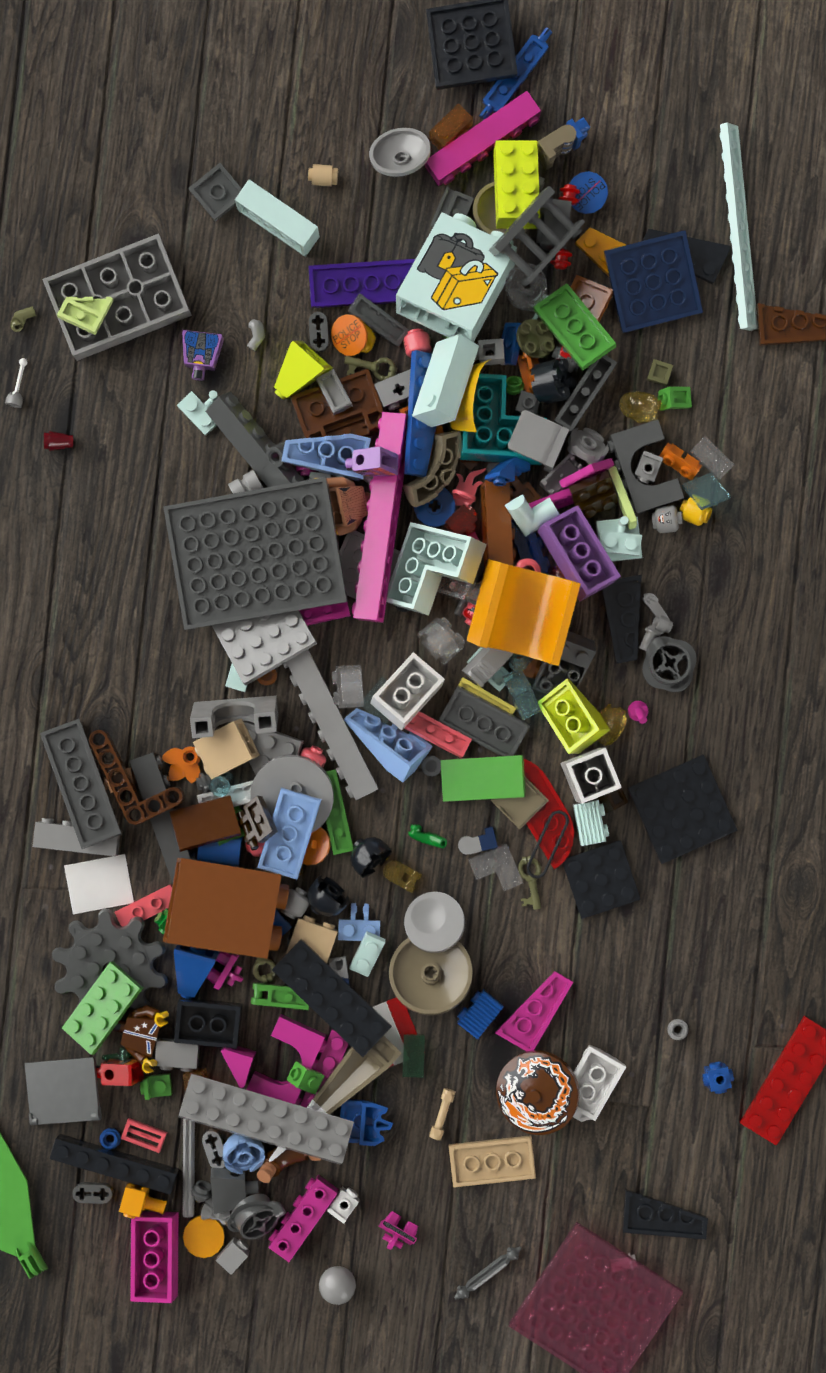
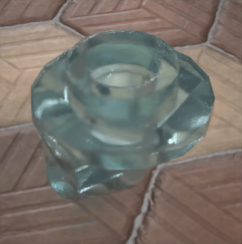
M227 772L224 777H215L210 783L211 792L218 797L226 796L231 789L230 781L234 777L233 774Z

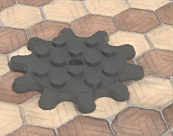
M102 909L98 914V924L94 928H87L78 920L72 921L68 929L74 938V944L70 948L57 947L52 952L53 960L63 964L67 970L65 977L56 981L54 985L55 991L59 994L75 993L79 998V1005L104 971V965L114 962L143 987L130 1007L135 1009L146 1005L151 1006L146 998V991L151 987L164 988L168 983L167 976L156 971L153 967V961L165 953V945L160 941L146 943L142 940L141 932L144 929L145 922L141 917H134L126 926H119L114 921L113 912L109 909Z

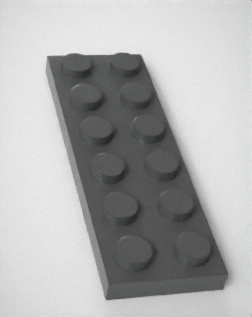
M80 719L41 732L42 741L81 849L122 835Z

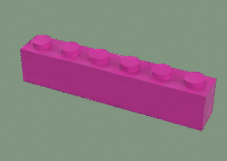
M528 91L524 92L429 157L425 163L426 169L438 186L443 183L445 185L449 184L455 179L454 176L456 174L468 171L472 167V163L477 160L478 162L484 160L489 155L488 153L494 149L496 140H508L510 137L514 139L523 132L522 129L525 127L534 126L540 120V108Z

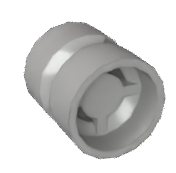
M253 470L243 475L242 480L236 479L228 484L233 494L263 488Z

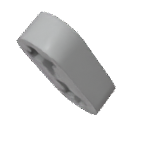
M209 1129L202 1138L209 1164L212 1168H224V1160L221 1161V1164L218 1161H213L216 1157L215 1151L218 1152L219 1157L223 1156L224 1142L218 1130ZM209 1134H212L213 1137H217V1139L215 1140L216 1147L214 1148L212 1142H207Z

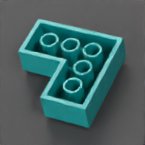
M479 374L473 403V418L477 432L461 431L462 450L460 460L501 462L517 457L530 462V465H542L508 448V443L520 416L505 415L507 375Z

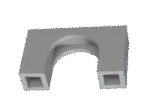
M277 695L194 702L190 716L192 738L213 737L217 726L241 718L243 721H250L255 724V733L277 732L279 715Z

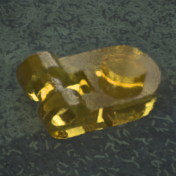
M395 860L387 862L383 869L386 879L411 893L415 889L414 885L417 879L420 880L422 876L421 873ZM404 873L410 875L407 882L401 880Z

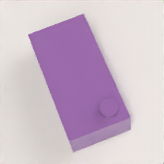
M578 505L547 521L537 530L567 580L581 583L577 596L579 602L611 585L621 577Z

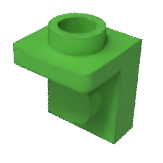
M667 387L659 390L658 403L660 411L691 408L690 387Z
M170 1073L144 1077L143 1082H140L141 1095H145V1100H150L153 1097L171 1096L173 1094Z

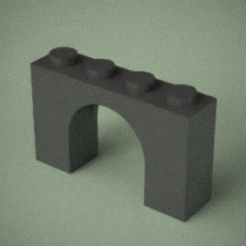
M658 419L611 434L609 437L610 441H607L610 453L614 452L616 458L614 466L621 473L622 483L627 491L635 515L684 499L678 478L649 486L639 482L631 471V459L635 452L660 443L665 439Z

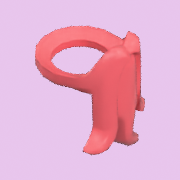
M486 468L469 473L465 482H463L461 474H456L459 482L456 489L452 490L456 506L461 505L465 509L476 501L475 493L477 487L482 485L483 482L478 481L472 485L473 480L476 476L484 473Z

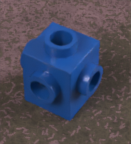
M713 1062L709 1066L704 1067L705 1074H702L703 1083L711 1092L714 1091L715 1094H720L732 1088L731 1082L734 1081L732 1069H728L725 1063ZM722 1076L723 1080L716 1081V1078Z

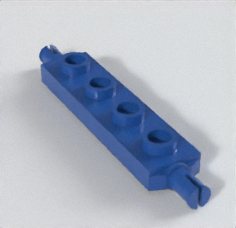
M546 27L539 37L531 35L516 55L518 77L497 80L484 97L483 103L486 107L479 114L481 119L485 120L492 112L495 113L510 101L547 52L549 47L546 40L552 34L551 30L548 31L549 28Z

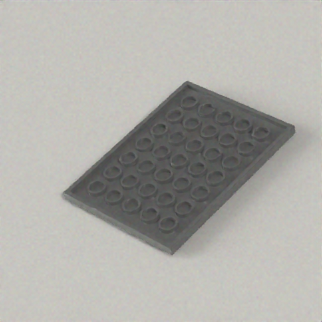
M327 477L163 506L184 630L348 602Z

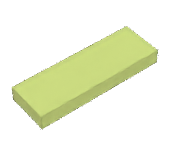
M613 466L608 469V473L623 516L629 519L627 526L631 530L636 528L637 518L618 470Z

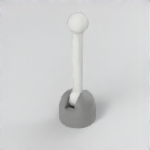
M25 358L19 361L20 370L15 391L10 392L6 397L5 404L10 407H22L23 397L19 393L24 367L28 363Z

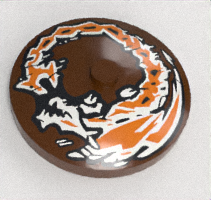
M526 1051L512 1058L500 1072L496 1086L498 1105L505 1118L513 1126L529 1134L546 1135L560 1130L572 1119L579 1104L580 1091L574 1072L565 1061L546 1051Z

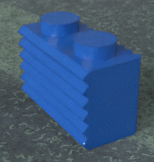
M484 989L481 993L477 991L470 999L473 1003L468 1009L464 1007L457 1016L459 1018L458 1024L476 1039H479L503 1009V1004Z

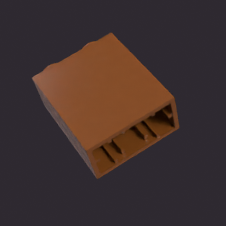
M177 858L163 942L267 959L269 950L278 951L280 946L282 926L273 925L276 908H286L289 885L280 883L281 874Z

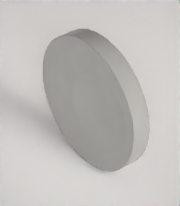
M428 892L417 897L409 905L404 919L405 931L410 941L417 948L429 953H440L451 949L461 939L465 929V916L458 902L451 896L442 892Z

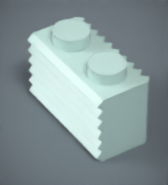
M594 800L583 804H573L580 845L585 846L606 842L609 831L607 824H603L602 816H605L603 803L599 804V800Z

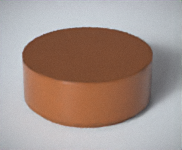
M276 669L258 678V682L265 686L272 685L277 680Z

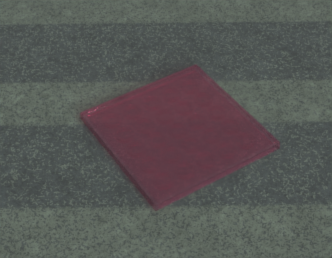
M576 1222L510 1320L508 1326L580 1373H629L683 1294V1290Z

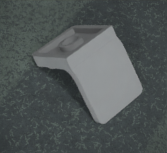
M524 410L508 443V448L545 466L544 470L550 473L553 470L569 429Z

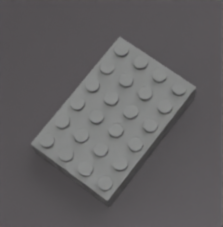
M159 233L42 279L56 315L66 297L113 298V303L96 335L58 318L71 353L77 361L192 316Z

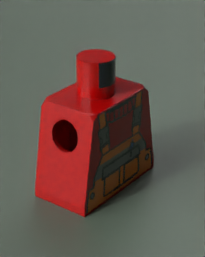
M135 1058L109 1059L101 1063V1066H96L97 1078H101L102 1085L133 1086L144 1079L142 1065Z

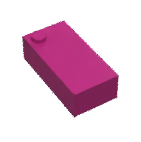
M143 1211L140 1217L131 1218L130 1301L172 1303L178 1297L179 1212H164V1214L154 1211Z

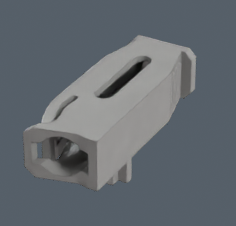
M482 647L478 654L463 668L462 672L475 684L483 687L514 653Z

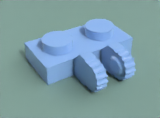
M351 903V919H339L338 940L362 941L366 931L380 937V920H369V904H364L363 906L364 920L356 919V903Z

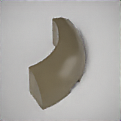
M461 431L435 434L426 476L417 477L415 480L403 485L405 495L412 506L418 507L430 502L453 479L458 459L461 457Z

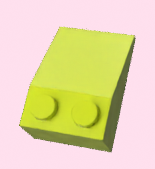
M570 679L564 680L537 702V705L568 754H580L610 731L600 713Z

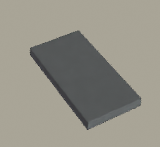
M459 685L456 687L438 720L500 756H514L531 724Z

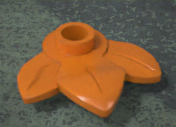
M189 746L183 750L172 748L162 756L164 762L171 764L169 769L170 781H178L186 777L190 783H194L196 778L199 777L200 768L198 763L201 758L196 754L195 747ZM188 753H193L194 759L192 761L187 759Z

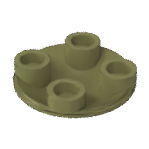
M528 319L519 325L516 333L517 342L522 351L528 356L543 358L554 350L553 334L543 321Z

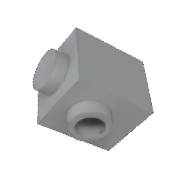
M234 1237L219 1253L216 1262L232 1275L248 1257L250 1252L249 1246L242 1239L238 1240Z

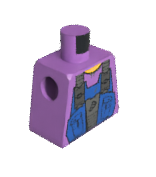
M183 330L184 364L188 368H193L192 379L203 381L205 370H215L224 338L221 334Z

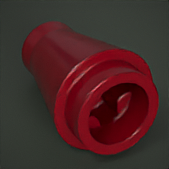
M49 431V433L44 432V449L54 451L73 448V435Z

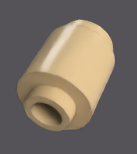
M313 164V168H309L308 181H312V185L332 187V185H337L338 168H333L332 165Z

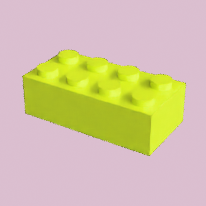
M496 140L493 156L496 229H508L539 195L537 141ZM529 222L523 227L524 229H538L533 223L530 224Z

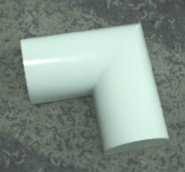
M523 494L505 505L525 537L537 531L547 521L560 515L550 497L533 508L530 507Z

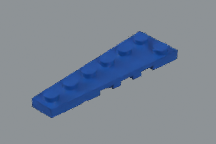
M414 350L411 354L404 474L425 477L436 426L430 427L412 417L432 354Z

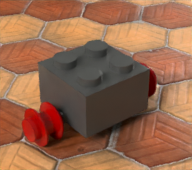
M566 184L560 188V192L563 193L562 197L552 200L568 219H570L572 205L579 202V199L575 198V196L580 193V190L576 189L577 186ZM541 207L540 219L561 239L568 230L546 208L543 209ZM538 229L536 243H540L539 247L542 250L551 251L555 245ZM566 244L555 255V260L551 261V264L556 269L563 270L567 269V266H571L568 258L572 257V253L567 250Z

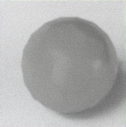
M341 1266L330 1267L320 1277L319 1291L322 1298L328 1303L334 1305L344 1304L355 1293L356 1281L353 1274L347 1268Z

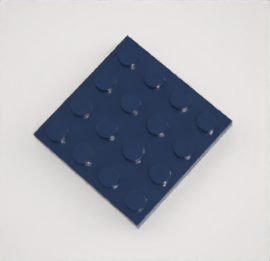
M685 230L604 251L622 333L703 313Z

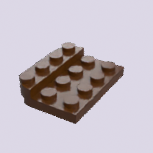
M368 369L339 379L353 406L336 415L333 414L319 386L290 396L305 438L343 434L369 437L379 431L378 421L382 418L383 409Z

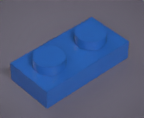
M505 323L501 338L504 343L505 365L517 364L520 346L517 342L516 333L519 325L522 323Z

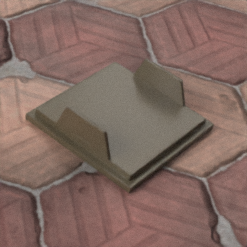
M525 776L526 797L491 799L519 829L549 801Z

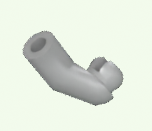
M253 319L248 325L251 328L253 337L247 344V347L255 352L265 338V331L262 322Z

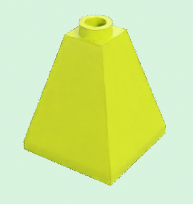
M292 341L274 386L277 389L275 393L283 400L291 398L290 396L297 394L315 382L317 377L331 371L333 367L305 342Z

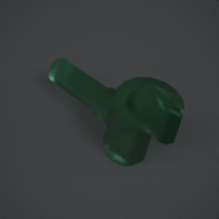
M121 1047L119 1054L102 1055V1060L119 1059L125 1061L131 1057V1054L124 1047Z

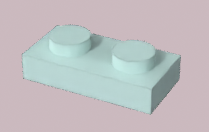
M366 931L349 969L368 977L386 939Z

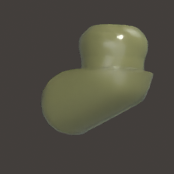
M31 306L14 313L10 323V327L14 332H20L26 320L36 316L34 307Z

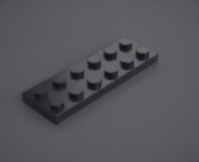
M302 939L272 969L279 978L362 1057L392 1027Z

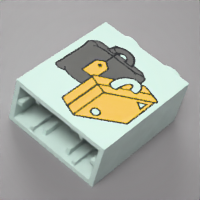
M441 212L396 294V313L448 338L461 334L474 342L515 266V263L506 254L499 253L494 256L489 251L504 233L492 231L491 234L477 229L475 222L466 215L457 213L451 217ZM511 240V248L516 252L517 247L513 245V240Z

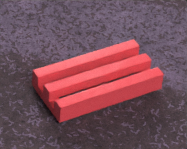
M128 1118L121 1139L160 1153L168 1132ZM130 1125L151 1132L153 1134L161 1136V1138L131 1128ZM127 1132H130L132 1134L138 1135L140 1137L146 1138L159 1144L158 1146H155L153 1144L127 1135Z

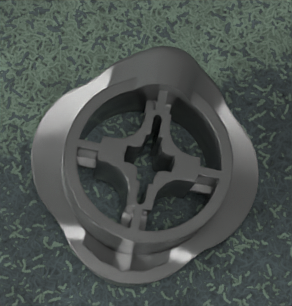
M665 636L653 639L647 647L642 667L646 682L654 688L664 689L669 692L684 691L690 685L693 678L696 653L689 643ZM664 649H673L680 654L671 656ZM656 653H659L662 664L654 670L653 657ZM685 659L686 671L681 677L677 665ZM667 661H668L669 663H670V662H673V663H674L673 666H672V668H671L670 666H668V667L665 666V664H666ZM668 673L675 680H666L658 675Z
M254 1194L240 1201L231 1215L225 1219V1223L230 1231L240 1232L243 1238L257 1239L269 1233L276 1226L278 1220L286 1214V1210L280 1202L271 1201L267 1195Z

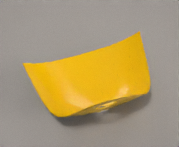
M489 360L473 365L456 419L449 422L452 429L477 432L473 418L474 395L480 371Z

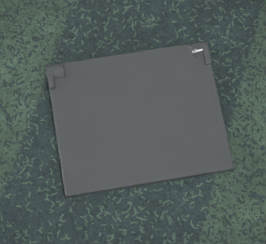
M95 1057L25 1063L29 1123L31 1126L99 1121L102 1119Z

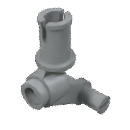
M652 593L643 594L644 597H642L644 603L655 615L652 625L645 628L646 633L638 647L645 651L653 639L658 636L660 637L665 632L669 633L673 626V622L670 621L659 604L658 598Z

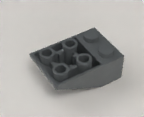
M568 631L559 666L542 661L532 689L548 694L566 679H570L578 688L596 654L595 641Z

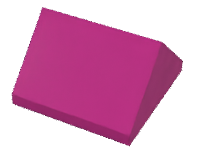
M240 1046L237 1049L223 1047L221 1053L239 1087L243 1088L248 1080L256 1051Z

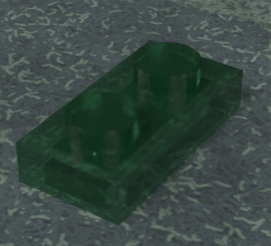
M404 1034L403 1077H424L425 1034Z

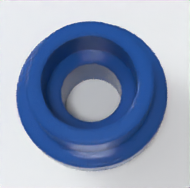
M107 1128L101 1133L100 1143L104 1148L114 1149L120 1144L121 1135L116 1129ZM112 1135L114 1141H108L107 1136Z

